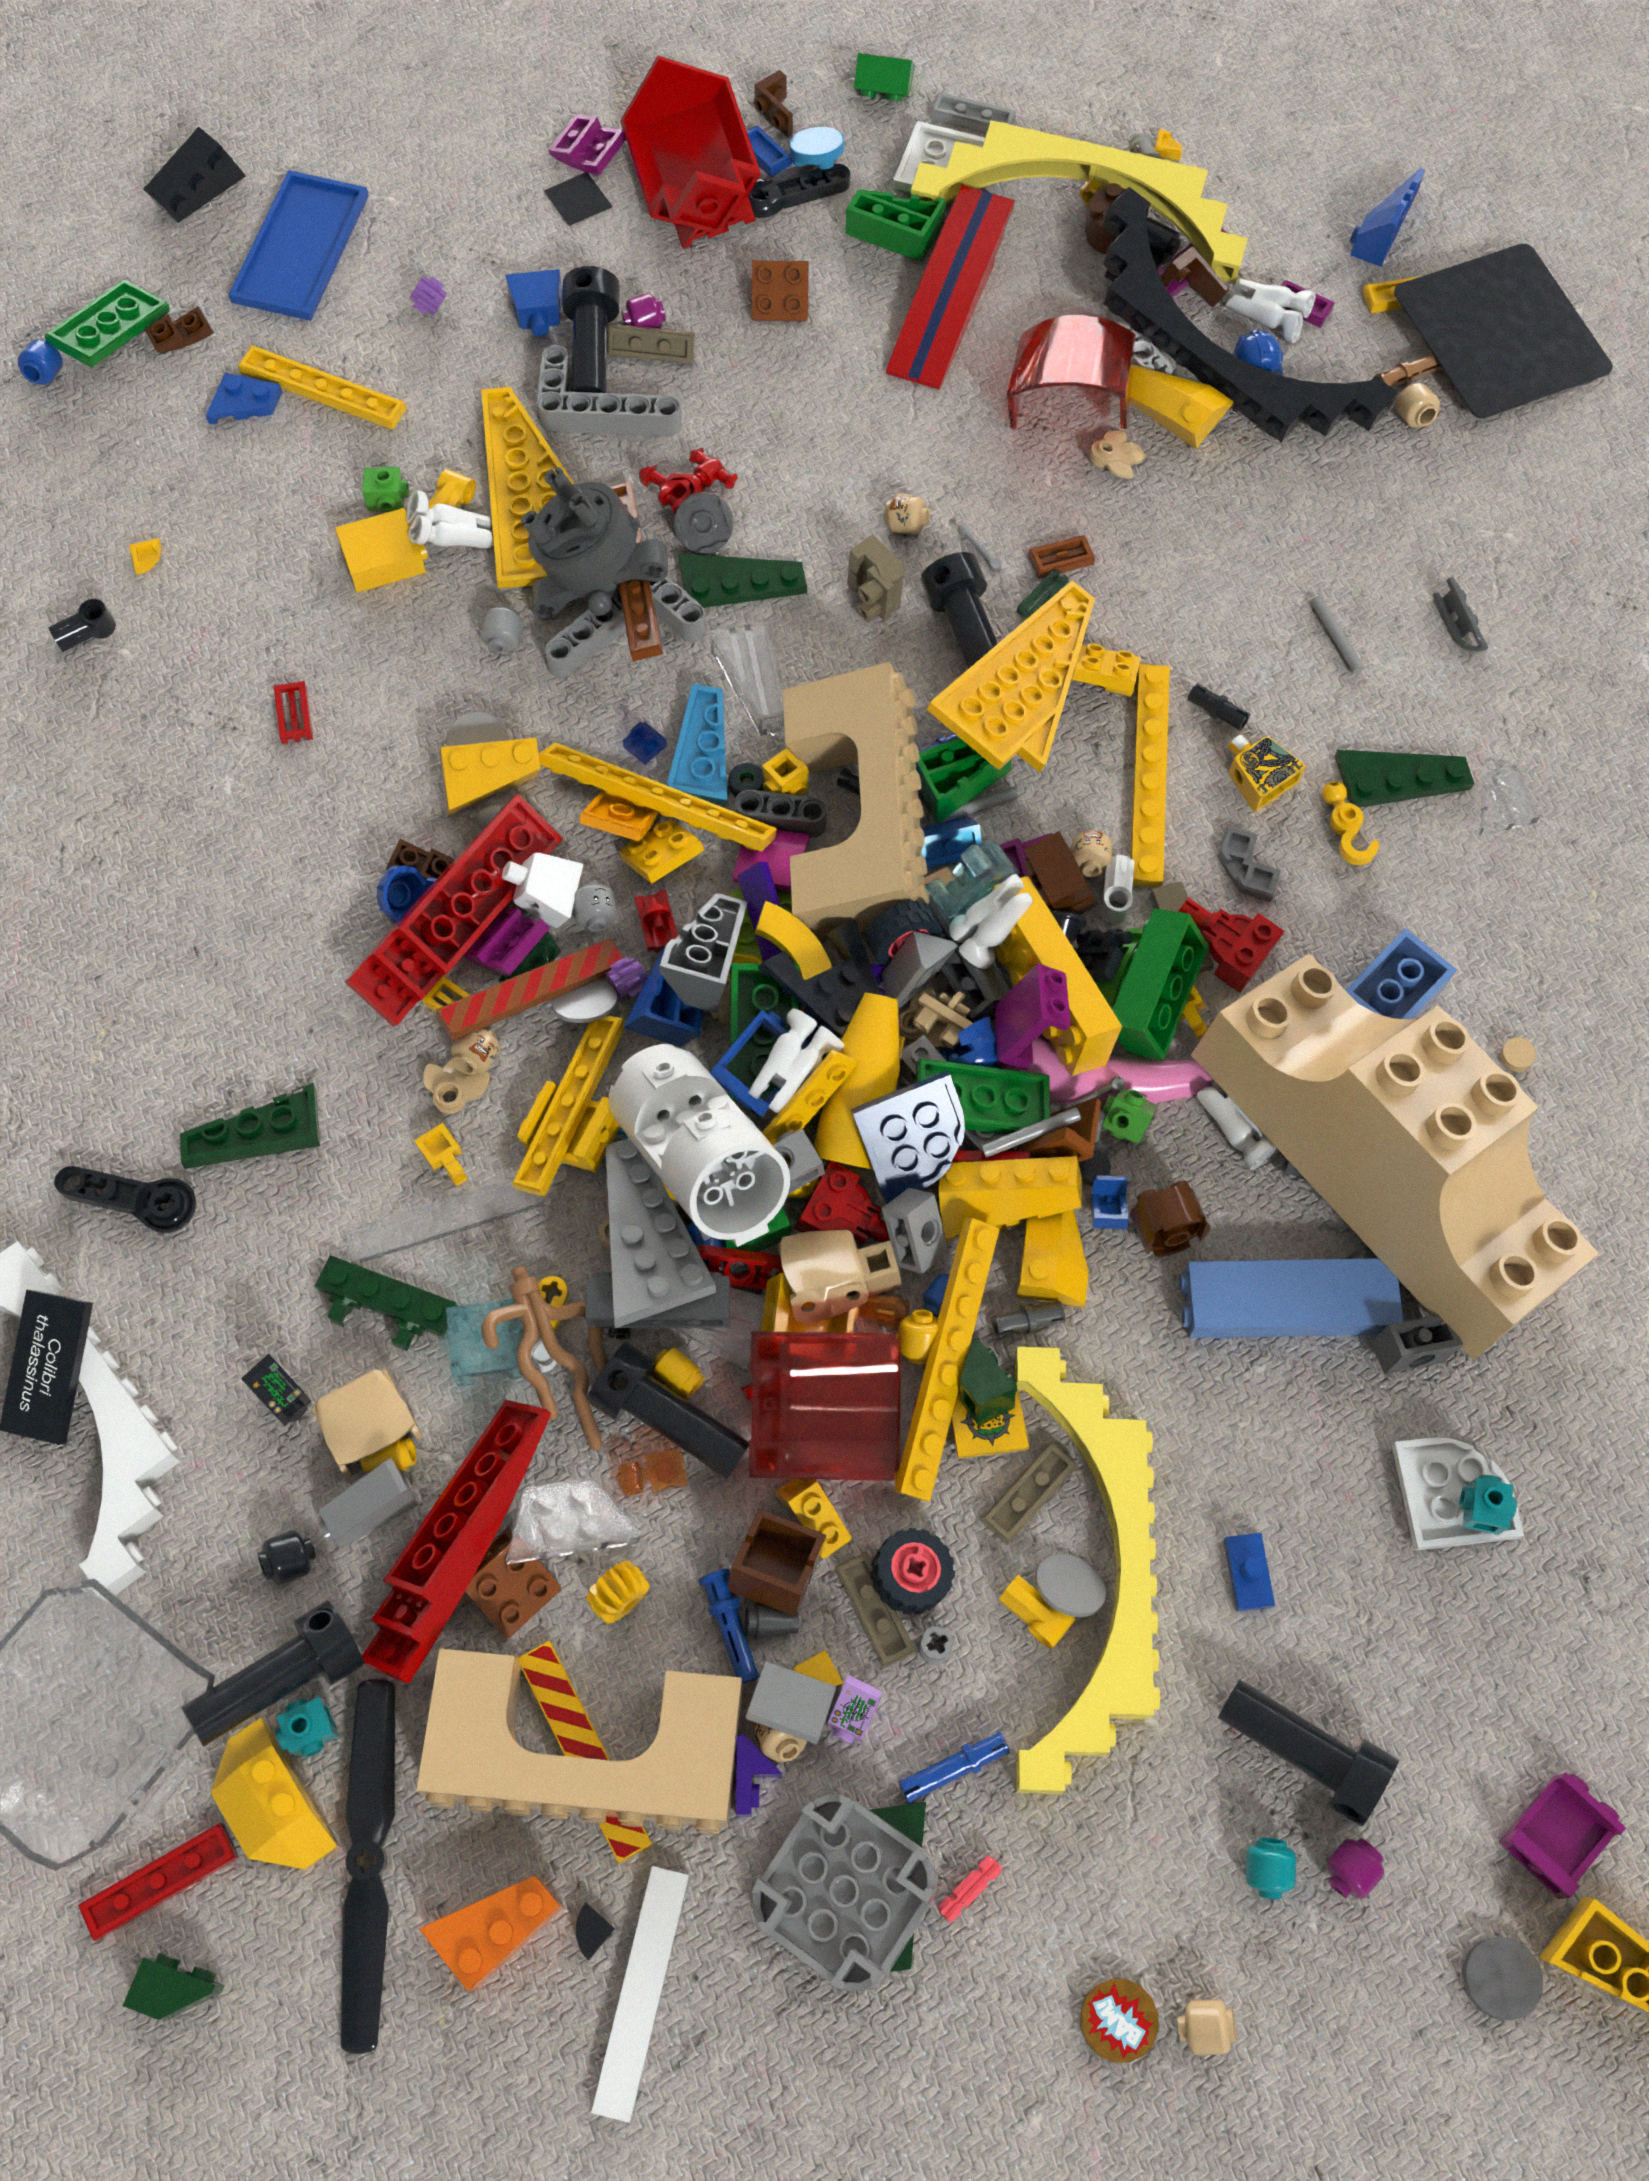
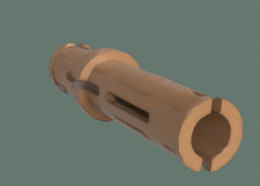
M1429 354L1409 363L1401 362L1395 368L1376 374V376L1393 388L1398 385L1406 386L1411 384L1412 380L1442 368L1434 355Z

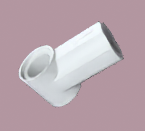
M1113 856L1105 869L1100 914L1110 924L1124 922L1132 905L1135 860L1130 859L1128 856ZM1109 902H1119L1123 907L1115 908Z

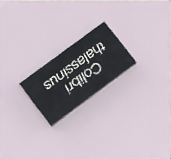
M26 1289L1 1416L0 1431L57 1445L66 1444L93 1302Z

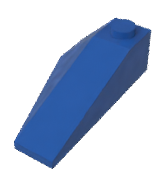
M1420 168L1367 214L1361 227L1355 226L1350 238V242L1354 244L1350 256L1382 267L1419 191L1425 169Z

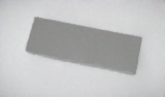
M939 92L931 111V119L987 132L991 120L1013 125L1016 119V111Z

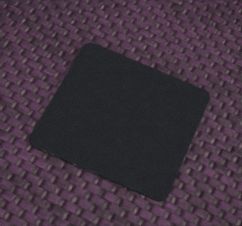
M1518 244L1400 283L1394 289V296L1475 417L1487 418L1606 376L1612 371V362L1535 249L1528 244Z

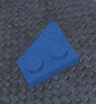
M225 373L207 411L206 418L208 424H218L217 418L234 416L235 420L248 419L251 416L273 415L282 394L280 384Z

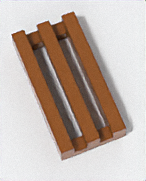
M1085 535L1032 548L1028 552L1029 559L1033 561V569L1037 570L1036 575L1038 579L1094 565L1095 556ZM1083 547L1082 549H1078V550H1074V551H1070V552L1067 551V550H1071V549ZM1052 554H1056L1055 556H1051V557H1048V558L1040 559L1041 557H1045V556H1049V555H1052Z

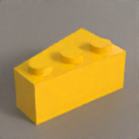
M536 738L440 747V762L448 817L466 807L482 802L490 796L501 791L504 792L538 776L541 768Z

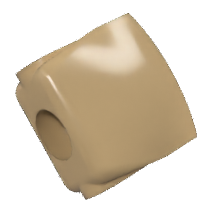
M810 1231L782 1237L777 1249L781 1257L786 1281L793 1291V1294L790 1296V1302L796 1321L807 1325L828 1320L868 1301L869 1292L864 1270L851 1231ZM806 1302L814 1303L809 1308L801 1307Z
M386 1368L383 1370L375 1369L321 1397L317 1400L315 1406L312 1407L314 1416L324 1434L325 1441L341 1472L347 1479L353 1476L348 1464L380 1452L399 1440L410 1429L417 1440L423 1438L418 1425Z

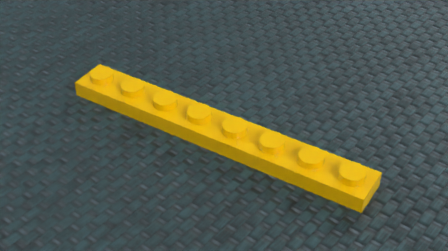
M1139 664L1137 673L1131 859L1135 860L1132 885L1160 887L1163 884L1170 666Z
M555 742L539 753L540 765L549 768L554 773L565 774L577 779L579 783L593 785L603 789L607 794L621 796L631 800L635 805L649 807L659 811L663 816L677 818L687 822L691 827L705 829L715 833L719 838L733 840L743 844L749 850L763 851L775 840L777 831L775 827Z
M964 1218L937 1321V1336L930 1348L893 1490L894 1492L922 1501L930 1502L960 1386V1379L967 1359L1000 1230L974 1218Z

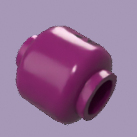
M644 294L628 299L626 301V311H622L624 325L661 329L662 322L666 321L660 298L656 299L652 294Z
M1359 1838L1358 1841L1346 1839L1326 1862L1327 1871L1331 1876L1328 1883L1344 1898H1347L1350 1894L1356 1898L1364 1899L1383 1878L1384 1868L1381 1863L1384 1859L1366 1840Z

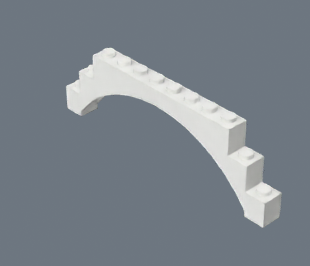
M18 1241L0 1253V1311L20 1320L26 1289L60 1295L58 1292L63 1290V1287L51 1272L47 1275L44 1274L40 1266L45 1264L37 1251L33 1247L26 1250ZM89 1325L79 1381L85 1390L96 1420L101 1442L103 1482L102 1501L96 1532L88 1557L79 1566L98 1594L110 1600L146 1573V1570L140 1563L144 1556L131 1540L163 1517L157 1508L162 1502L149 1485L180 1461L174 1454V1451L178 1449L174 1440L166 1431L162 1434L158 1432L154 1426L159 1421L147 1404L140 1407L135 1400L139 1392L127 1377L123 1380L119 1378L115 1371L120 1366L108 1351L103 1354L96 1346L101 1340Z

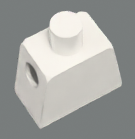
M533 853L523 862L522 866L508 861L504 867L502 879L517 885L513 898L516 905L542 919L549 925L558 928L571 918L575 893L578 889L583 864L542 853Z

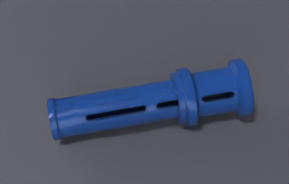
M727 1568L707 1574L699 1578L698 1581L700 1585L704 1586L711 1606L708 1609L709 1615H712V1618H717L735 1677L742 1678V1684L758 1679L760 1675L757 1672L737 1611L740 1609V1600L735 1598L733 1592L727 1590L728 1577L730 1576V1570Z

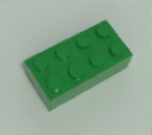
M1153 908L1149 920L1144 923L1142 938L1138 948L1132 953L1131 965L1126 977L1120 982L1119 994L1111 1009L1122 1025L1117 1039L1128 1054L1164 1061L1209 945L1190 914Z
M731 963L729 969V1048L761 1010L766 1014L772 1011L782 1018L786 1023L783 1028L788 1032L791 1027L787 1022V1014L792 1008L799 1010V1001L791 994L786 996L782 992L781 984L770 974L767 977L764 976L758 969L760 964ZM794 964L799 972V964ZM760 1026L730 1061L728 1071L748 1088H751L765 1065L777 1039ZM770 1082L769 1087L760 1095V1098L765 1100L777 1085ZM728 1093V1096H729L733 1101H738V1100H736L732 1095H730V1094Z

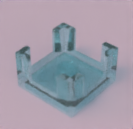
M997 843L989 845V849L985 853L978 845H971L962 853L961 858L975 875L969 881L965 876L960 875L947 883L945 887L939 878H935L925 887L948 918L961 914L966 915L967 910L973 904L992 892L994 885L1001 884L1013 874H1020Z
M514 1299L446 1308L451 1372L458 1387L474 1385L475 1380L473 1377L507 1372L510 1379L524 1378L518 1368L516 1358L518 1345L522 1339L521 1326H523L521 1318L518 1317L496 1325V1333L499 1339V1345L496 1349L486 1347L481 1331L482 1322L488 1313L516 1304Z

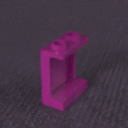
M1037 963L994 1006L998 1061L1027 1069L1033 1064L1032 1042L1047 1027L1053 1026L1062 1030H1067L1070 1027L1067 978L1064 972Z
M1566 1772L1553 1776L1499 1841L1514 1858L1558 1899L1571 1898L1580 1887L1577 1881L1612 1838L1621 1835L1626 1829L1618 1821L1620 1817L1612 1807L1604 1802L1599 1803L1588 1793L1589 1787L1582 1779L1574 1774L1569 1775Z

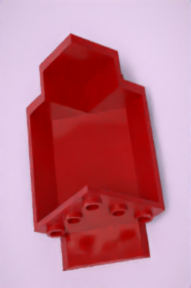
M657 55L620 121L650 218L674 224L681 247L684 249L693 245L692 240L707 235L708 239L730 231L728 226L744 221L745 225L756 221L747 195L760 178L761 172L729 78Z

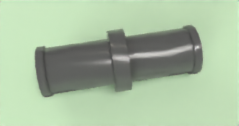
M1059 1300L1033 1308L1030 1305L1022 1306L1020 1311L993 1316L992 1324L997 1338L1023 1331L1030 1334L1036 1332L1039 1327L1064 1323L1065 1312Z

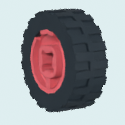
M910 900L905 903L896 904L894 907L885 910L880 916L878 915L873 923H870L868 926V930L865 932V940L876 961L886 967L913 931L940 938L942 929L930 906L925 901Z
M909 1528L906 1531L902 1529L893 1536H889L877 1550L871 1563L873 1567L870 1576L873 1579L874 1591L879 1594V1599L883 1603L890 1606V1609L901 1611L902 1614L906 1615L910 1613L922 1614L925 1610L930 1611L950 1591L953 1585L951 1582L955 1578V1570H953L955 1563L953 1557L949 1554V1548L940 1541L941 1539L938 1536H933L924 1529L922 1531L916 1530V1528Z

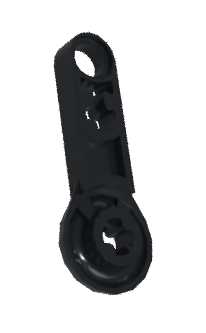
M834 164L829 169L818 168L776 181L759 178L747 195L754 216L756 218L770 217L777 214L783 208L786 209L842 193L850 186V170L843 164ZM835 175L843 176L845 179L842 181H834L831 179V177Z
M67 1166L57 1173L54 1180L55 1188L64 1198L132 1214L147 1228L158 1233H172L182 1229L194 1216L197 1205L193 1189L186 1182L174 1178H165L146 1183L77 1166ZM80 1176L81 1181L76 1189L71 1191L64 1189V1184L69 1177ZM90 1184L100 1189H104L107 1185L110 1191L103 1192L100 1196L94 1189L90 1188ZM171 1200L174 1203L173 1207H166L164 1211L160 1207L161 1204L168 1203Z

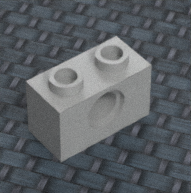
M908 1188L882 1208L898 1267L923 1274L949 1253L934 1194Z

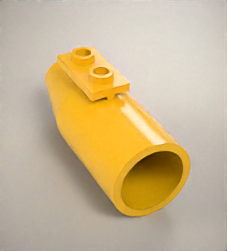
M864 993L841 1039L844 1048L840 1053L853 1058L857 1066L822 1106L813 1146L818 1156L822 1159L873 1169L850 1109L896 1091L900 1073V1060L905 1037L899 1036L897 999Z

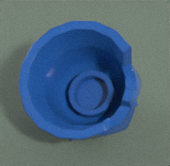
M1256 330L1250 332L1248 336H1240L1232 355L1255 367L1277 375H1283L1282 360L1284 353L1273 336L1267 331Z
M391 866L377 886L379 910L397 923L436 879L428 878L425 880L422 874L414 867Z
M985 1017L959 1032L957 1035L960 1044L954 1050L947 1049L939 1052L947 1062L999 1068L1000 1064L997 1058L996 1033L993 1031L990 1017Z

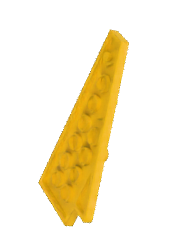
M511 387L481 389L498 589L533 586L535 581L547 577L548 574L534 560L528 544L529 532L522 525L521 519L529 511H535L538 514L545 504L557 495L545 481V475L549 470L553 469L555 472V468L560 467L572 484L574 482Z
M1072 580L929 703L926 710L996 769L1000 770L1018 754L1040 773L1048 760L1095 598Z

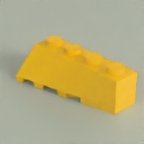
M1077 1156L951 1163L952 1166L939 1179L941 1223L946 1242L955 1241L956 1236L960 1235L964 1218H974L991 1226L1006 1223V1226L1009 1227L1020 1224L1019 1220L1032 1216H1036L1039 1219L1082 1207V1177Z

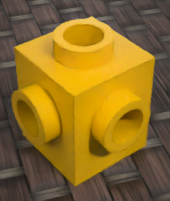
M785 748L762 765L765 781L763 787L765 791L803 796L806 790L809 789L807 776L809 770L801 759H797L788 748Z

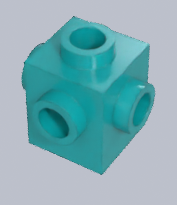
M1480 1475L1479 1478H1475L1466 1487L1464 1486L1459 1500L1460 1508L1464 1509L1462 1527L1499 1535L1507 1530L1510 1526V1519L1514 1518L1517 1508V1499L1512 1497L1513 1485L1502 1483V1479L1497 1476Z
M320 1697L307 1702L306 1698L294 1701L285 1707V1713L276 1716L280 1726L275 1729L278 1743L282 1750L288 1749L289 1753L293 1755H302V1758L313 1756L324 1750V1743L339 1737L327 1701Z

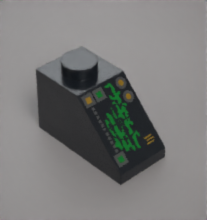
M267 1354L241 1378L284 1426L290 1421L295 1422L301 1418L307 1411V1405L312 1402L270 1354Z

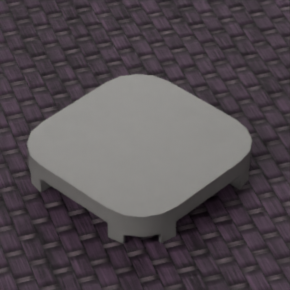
M841 1794L825 1795L811 1800L801 1810L803 1814L761 1879L757 1878L751 1892L753 1893V1911L758 1922L756 1925L766 1936L772 1937L831 1982L830 1985L843 1991H864L878 1985L890 1972L932 1905L937 1892V1871L932 1858L919 1845L864 1805Z

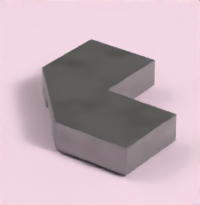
M1227 826L1218 853L1219 861L1240 893L1271 902L1281 870L1251 862L1250 859L1258 835Z

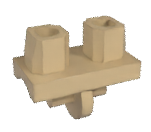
M960 991L953 998L943 992L938 1001L924 992L918 1000V1010L913 1020V1025L927 1034L935 1022L946 1027L939 1036V1041L951 1050H954L960 1044L957 1034L974 1023L966 1019L971 1009L962 1004L965 994Z

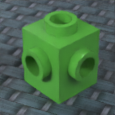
M400 467L364 468L362 493L367 510L390 512L404 508V498H409L408 480H403Z
M1121 1089L1116 1097L1110 1095L1101 1112L1106 1115L1102 1127L1108 1129V1132L1118 1139H1128L1139 1144L1158 1105L1146 1100V1097L1136 1090Z

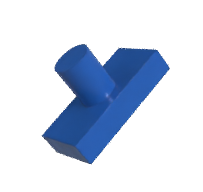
M1262 1533L1225 1537L1223 1540L1236 1611L1273 1608L1275 1601Z

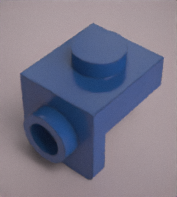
M1095 1175L1093 1177L1090 1197L1093 1228L1127 1229L1129 1218L1126 1201L1128 1186L1126 1176Z

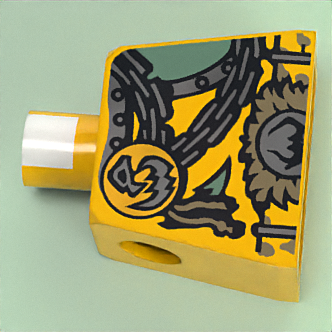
M1239 735L1228 745V749L1236 756L1232 761L1229 776L1254 812H1257L1299 783L1306 767L1303 762L1270 737H1263L1251 745L1243 735Z

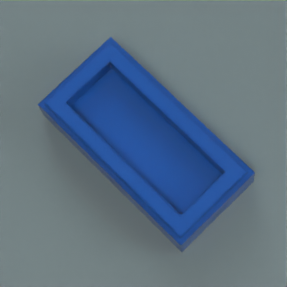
M758 125L747 131L758 166L768 176L773 177L792 165V157Z

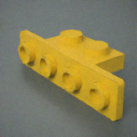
M831 1051L778 1113L769 1108L774 1119L762 1132L768 1141L774 1145L776 1140L784 1133L794 1131L795 1133L803 1129L857 1066L855 1060L837 1051Z

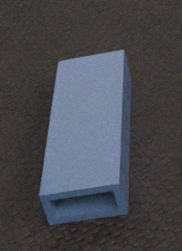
M1379 1258L1190 1261L1183 1273L1179 1274L1180 1294H1185L1186 1306L1182 1307L1181 1319L1183 1327H1188L1189 1338L1379 1335L1388 1325L1404 1322L1398 1278Z

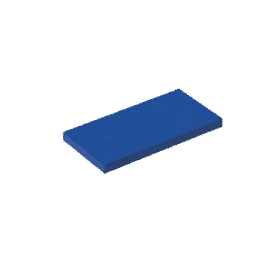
M288 170L228 294L231 303L311 321L369 197L367 187Z

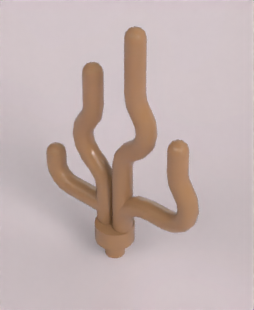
M525 1266L514 1268L511 1272L515 1283L509 1285L516 1304L493 1310L487 1314L481 1326L484 1343L487 1348L496 1349L499 1345L496 1325L518 1317L521 1318L524 1334L517 1349V1365L522 1376L534 1386L541 1407L551 1413L549 1420L553 1421L558 1417V1409L545 1376L531 1362V1351L536 1343L539 1330L543 1345L549 1356L572 1372L575 1379L573 1399L587 1442L592 1450H600L603 1441L590 1404L586 1402L589 1388L587 1370L577 1357L560 1347L550 1320H565L575 1316L585 1318L586 1303L575 1302L560 1307L551 1306L541 1296L536 1277L528 1278ZM589 1328V1352L596 1371L601 1373L608 1363L602 1346L604 1328Z

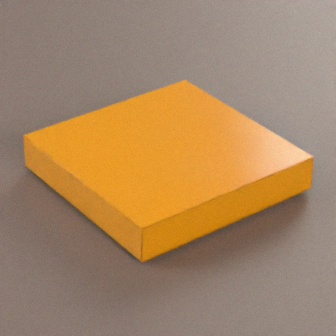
M602 790L581 812L579 823L640 841L660 818V813L646 806L635 805L631 800L621 796L607 794Z

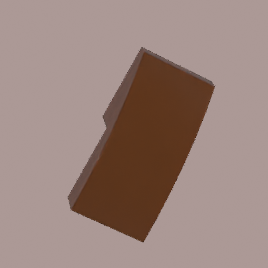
M199 306L175 321L168 314L145 329L158 353L189 346L214 333Z
M400 839L385 870H388L391 866H410L416 868L425 880L428 878L437 879L455 859L431 848L430 852H427Z

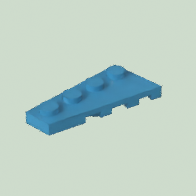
M692 684L667 786L710 803L727 806L723 689Z

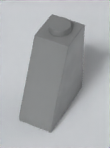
M390 1458L320 1508L319 1512L323 1521L318 1523L328 1543L334 1540L340 1548H343L419 1504L403 1473L392 1458Z

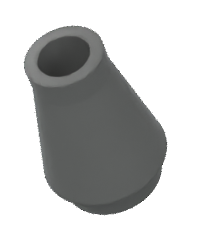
M757 1602L755 1606H746L744 1620L745 1635L754 1636L755 1640L789 1633H798L799 1612L794 1617Z

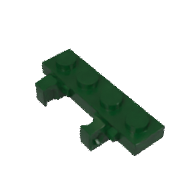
M331 1255L315 1284L317 1290L330 1295L329 1302L333 1303L327 1317L331 1323L344 1327L343 1321L346 1315L351 1314L353 1308L360 1310L361 1307L393 1318V1322L398 1324L399 1329L397 1337L392 1339L391 1342L394 1347L408 1351L415 1334L422 1337L424 1331L444 1338L458 1308L457 1303Z

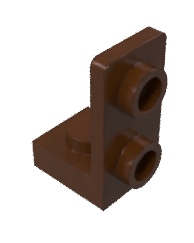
M778 70L754 84V105L757 111L765 115L777 130H780L789 137L793 134V115L780 103L783 99L787 98V76L781 70Z
M1193 246L1172 261L1160 276L1165 287L1175 280L1180 283L1187 278L1211 307L1216 306L1229 291L1227 285Z

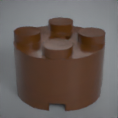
M1116 183L1108 184L1105 189L1094 194L1088 206L1085 224L1086 240L1093 249L1103 254L1107 253L1108 247L1118 238L1112 236L1103 227L1107 208L1126 190Z
M1184 1180L1178 1181L1169 1188L1157 1192L1155 1189H1149L1140 1193L1137 1196L1139 1203L1134 1206L1130 1213L1131 1220L1146 1254L1149 1255L1150 1251H1153L1155 1257L1169 1256L1191 1247L1189 1243L1191 1239L1198 1236L1201 1241L1210 1231V1225L1193 1188Z

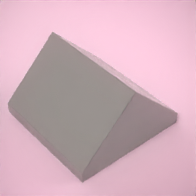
M913 931L881 973L886 997L897 999L898 1009L928 986L958 945L950 940Z
M765 1661L745 1719L817 1745L837 1687Z

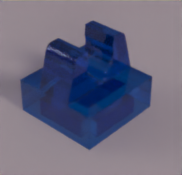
M645 721L637 723L630 730L629 735L622 740L623 747L644 765L648 764L667 746V739Z

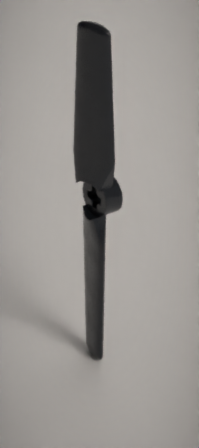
M385 1679L365 1680L359 1683L357 1687L345 1814L353 1846L348 1851L346 1857V1868L352 1876L342 1913L341 2048L351 2054L372 2052L378 2044L389 1904L381 1875L387 1864V1855L383 1847L395 1817V1685ZM369 1849L370 1855L375 1856L377 1861L376 1864L369 1866L368 1872L364 1873L363 1866L357 1865L356 1861L357 1857L364 1856L365 1850Z

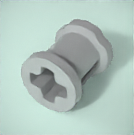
M1137 134L1130 140V152L1160 159L1159 153L1153 149V139L1150 134Z
M938 1626L928 1628L923 1633L919 1643V1652L923 1660L931 1665L944 1663L952 1652L954 1644L952 1634L946 1628ZM931 1638H934L936 1642L943 1640L945 1643L941 1654L936 1649L932 1651L928 1649Z

